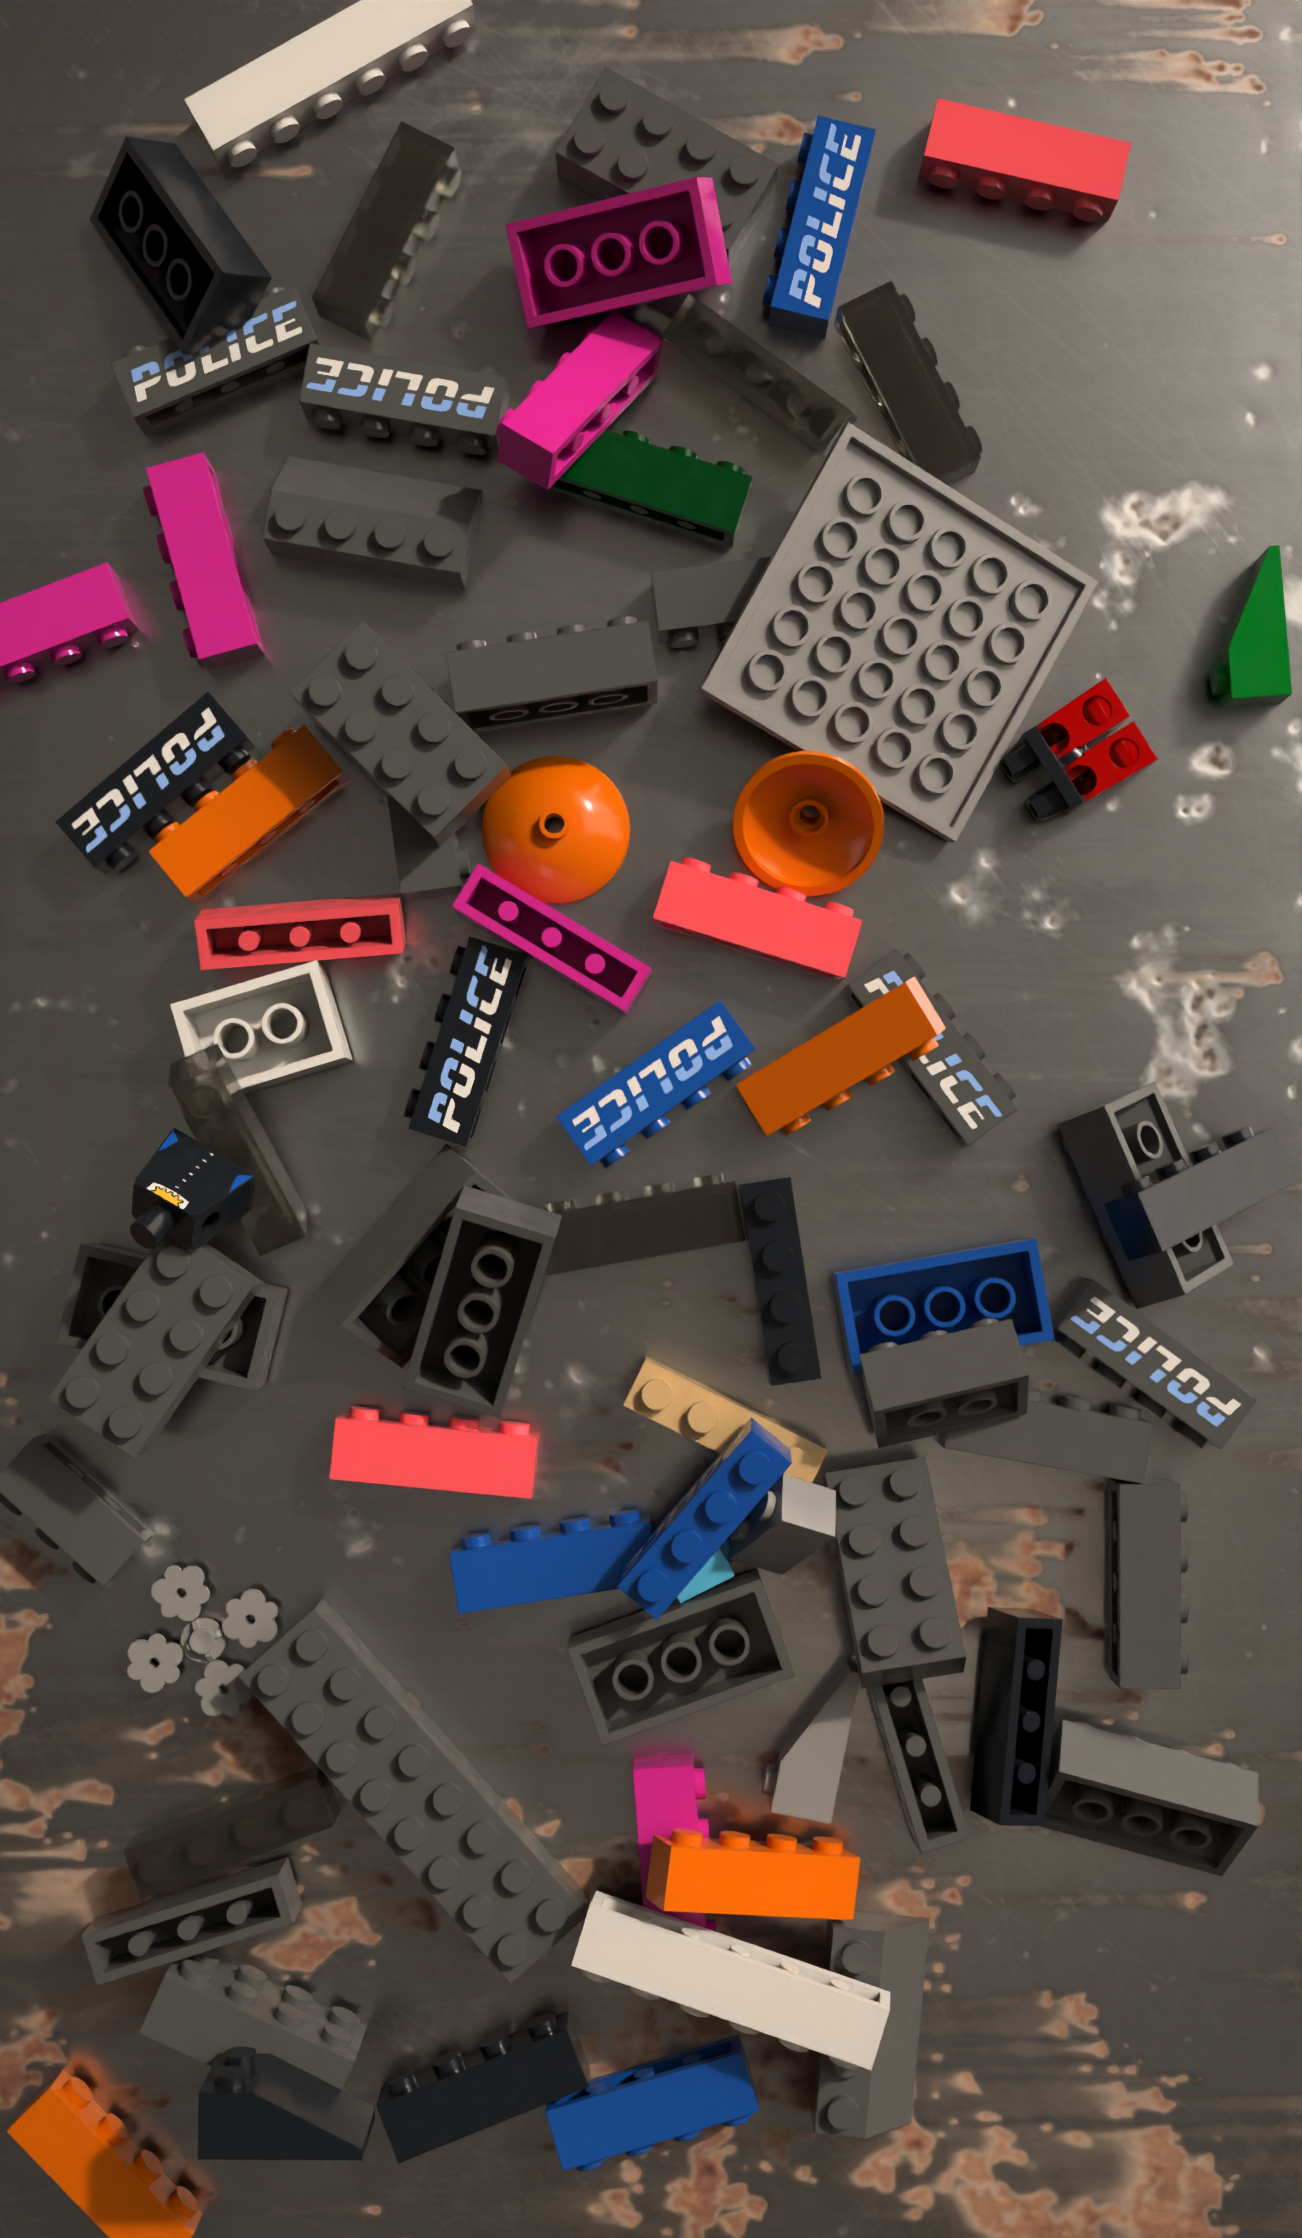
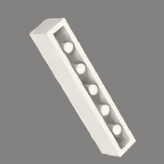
M360 0L187 97L184 101L194 124L221 171L224 172L231 167H242L250 163L256 157L257 152L273 143H285L298 134L300 128L312 121L332 117L342 108L343 104L359 95H370L378 91L387 79L401 71L408 72L419 68L426 62L428 56L446 46L451 48L462 44L470 36L471 32L477 29L473 3L471 0Z
M599 1891L595 1892L590 1903L571 1965L582 1969V1974L593 1981L608 1983L613 1980L628 1985L633 1993L642 1998L658 2000L662 1997L679 2003L682 2010L693 2016L708 2017L711 2014L728 2020L734 2029L742 2033L756 2035L762 2032L777 2037L783 2046L797 2052H807L809 2049L828 2055L834 2064L850 2070H856L859 2066L872 2070L890 2011L889 1991Z

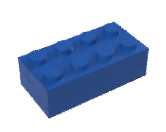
M1023 1238L831 1272L848 1371L853 1375L861 1374L859 1355L868 1353L872 1347L878 1344L893 1342L902 1345L918 1341L921 1336L933 1331L942 1330L949 1334L966 1330L973 1323L983 1319H997L998 1322L1012 1319L1020 1346L1055 1340L1037 1239Z

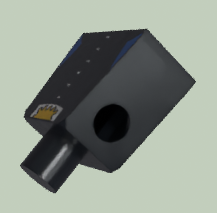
M174 1128L134 1182L131 1214L136 1221L130 1226V1233L140 1246L147 1249H153L165 1237L187 1250L196 1249L252 1209L256 1174Z

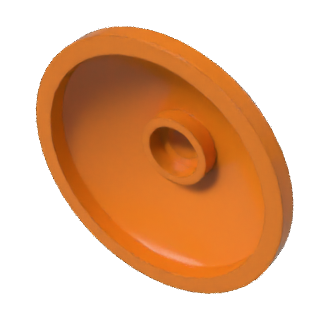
M799 751L784 754L758 768L742 787L733 815V834L736 847L748 868L759 879L775 889L785 887L799 891L806 896L830 894L858 880L874 862L882 843L884 831L882 805L875 788L868 778L854 765L844 759L817 751ZM813 806L819 811V814L816 817L810 818L806 817L801 810L804 807Z
M547 756L533 759L510 771L511 777L488 799L482 818L483 847L494 872L541 902L550 905L574 903L600 891L613 879L620 869L629 845V816L624 800L616 786L596 767L584 761L564 756ZM551 817H559L563 820L564 827L558 833H550L545 829L546 821Z

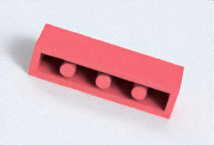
M937 98L918 177L929 179L930 183L941 188L960 186L977 190L979 195L988 199L1007 197L1025 201L1027 206L1036 210L1045 211L1055 208L1072 212L1076 218L1083 221L1094 222L1100 219L1109 221L1119 200L1131 143Z
M683 857L681 864L670 861L653 915V924L838 982H842L845 979L863 920L852 917L853 909L834 902H825L824 908L806 903L805 894L785 887H778L776 893L757 888L759 880L737 872H730L729 878L709 873L711 865L696 859Z
M401 893L202 909L194 920L201 970L402 954L406 945Z
M358 1406L350 1407L349 1414H341L335 1418L329 1479L532 1499L540 1433L529 1432L530 1424L500 1421L499 1429L479 1427L480 1419L463 1416H450L449 1424L429 1422L430 1414L401 1411L399 1419L379 1417L380 1409Z

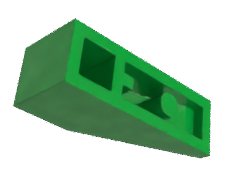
M1280 545L1269 546L1256 560L1216 659V665H1213L1211 668V689L1214 695H1219L1220 709L1279 705L1292 695Z

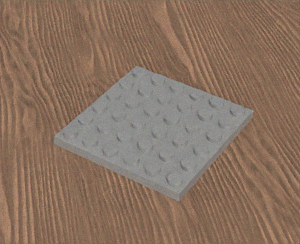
M848 422L841 429L697 691L797 751L823 752L844 759L854 765L868 778L875 788L880 801L950 843L956 842L1096 588L1098 581Z

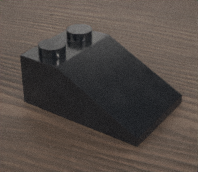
M251 2047L230 2048L224 2053L217 2055L199 2091L198 2160H363L375 2119V2107L271 2053H256V2049Z

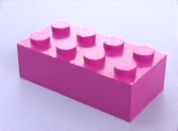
M694 177L505 224L527 329L551 326L732 284L713 178Z

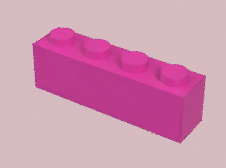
M615 311L599 326H591L586 332L582 343L572 353H564L557 362L554 371L544 381H536L529 390L526 399L515 410L511 408L502 416L496 431L497 436L500 437L497 461L548 490L656 378L663 339Z
M202 452L146 468L150 485L143 487V493L151 516L159 515L163 533L156 535L157 544L164 563L172 562L177 580L169 582V586L177 610H185L190 628L183 629L182 632L191 659L198 657L200 662L209 671L265 655L215 473L206 455Z
M107 562L0 603V683L6 681L9 684L26 681L36 674L35 670L51 663L54 666L73 663L82 657L81 652L98 645L101 648H111L120 645L128 639L127 634L139 630L120 578Z
M479 863L452 905V908L459 916L517 951L527 954L530 959L624 1016L628 1014L652 974V968Z
M693 1753L633 1757V1782L643 1907L717 1932L716 1920L706 1921L705 1913L662 1911L645 1898L653 1835L671 1836L673 1828H687L702 1832V1838H709L708 1818L698 1819L696 1800L706 1799L704 1768H694Z

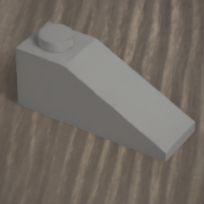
M846 1661L778 1749L775 1765L766 1764L761 1793L769 1795L768 1800L771 1812L831 1824L860 1680L857 1663Z

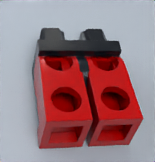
M1106 678L1038 725L1023 733L1017 741L1018 745L1000 761L1001 766L1013 783L1035 771L1045 787L1025 799L1028 808L1038 822L1054 817L1061 812L1064 817L1116 785L1147 769L1158 760L1134 721L1092 748H1087V745L1121 726L1130 717V714Z

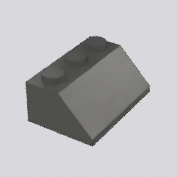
M983 1319L973 1323L966 1330L949 1334L942 1330L924 1334L915 1342L902 1345L893 1342L882 1343L872 1347L868 1353L859 1355L861 1374L878 1448L1027 1414L1029 1375L1012 1319L1000 1322L997 1319Z

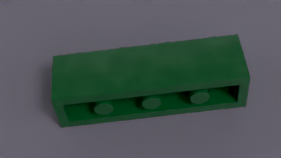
M605 430L550 487V489L733 547L751 492L753 477L746 475L742 467L731 462L718 461L715 465L699 460L695 452L681 446H670L668 450L650 444L651 440L648 437L634 431L626 430L621 435Z

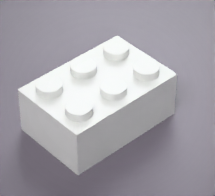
M317 960L170 1004L199 1102L212 1104L353 1061L325 966Z

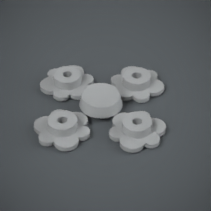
M171 1565L165 1570L164 1578L158 1579L152 1585L151 1595L156 1602L162 1603L160 1610L164 1617L172 1618L177 1615L181 1620L189 1622L182 1631L181 1646L174 1642L166 1643L165 1637L159 1633L151 1635L148 1641L144 1639L135 1640L130 1644L127 1651L128 1658L132 1662L127 1668V1674L133 1680L140 1679V1685L144 1691L156 1693L163 1688L165 1683L171 1684L178 1680L180 1671L177 1666L183 1660V1652L195 1662H210L205 1667L204 1678L199 1679L195 1684L196 1693L202 1696L201 1709L208 1716H218L222 1712L229 1717L236 1716L241 1710V1704L247 1703L254 1694L238 1677L244 1671L242 1665L232 1664L228 1667L225 1662L215 1659L223 1652L226 1637L230 1639L239 1638L240 1644L245 1648H252L256 1645L257 1641L269 1642L274 1639L278 1626L273 1619L278 1614V1607L273 1602H265V1596L260 1590L248 1589L242 1594L240 1599L233 1598L227 1602L226 1612L228 1616L224 1619L222 1626L211 1618H197L201 1613V1604L207 1602L210 1598L209 1588L203 1585L205 1580L204 1572L195 1565L187 1566L183 1570L177 1565ZM179 1588L185 1589V1596L179 1593ZM248 1615H253L255 1622L249 1621ZM157 1658L159 1665H155L152 1659ZM221 1685H227L228 1691H223Z

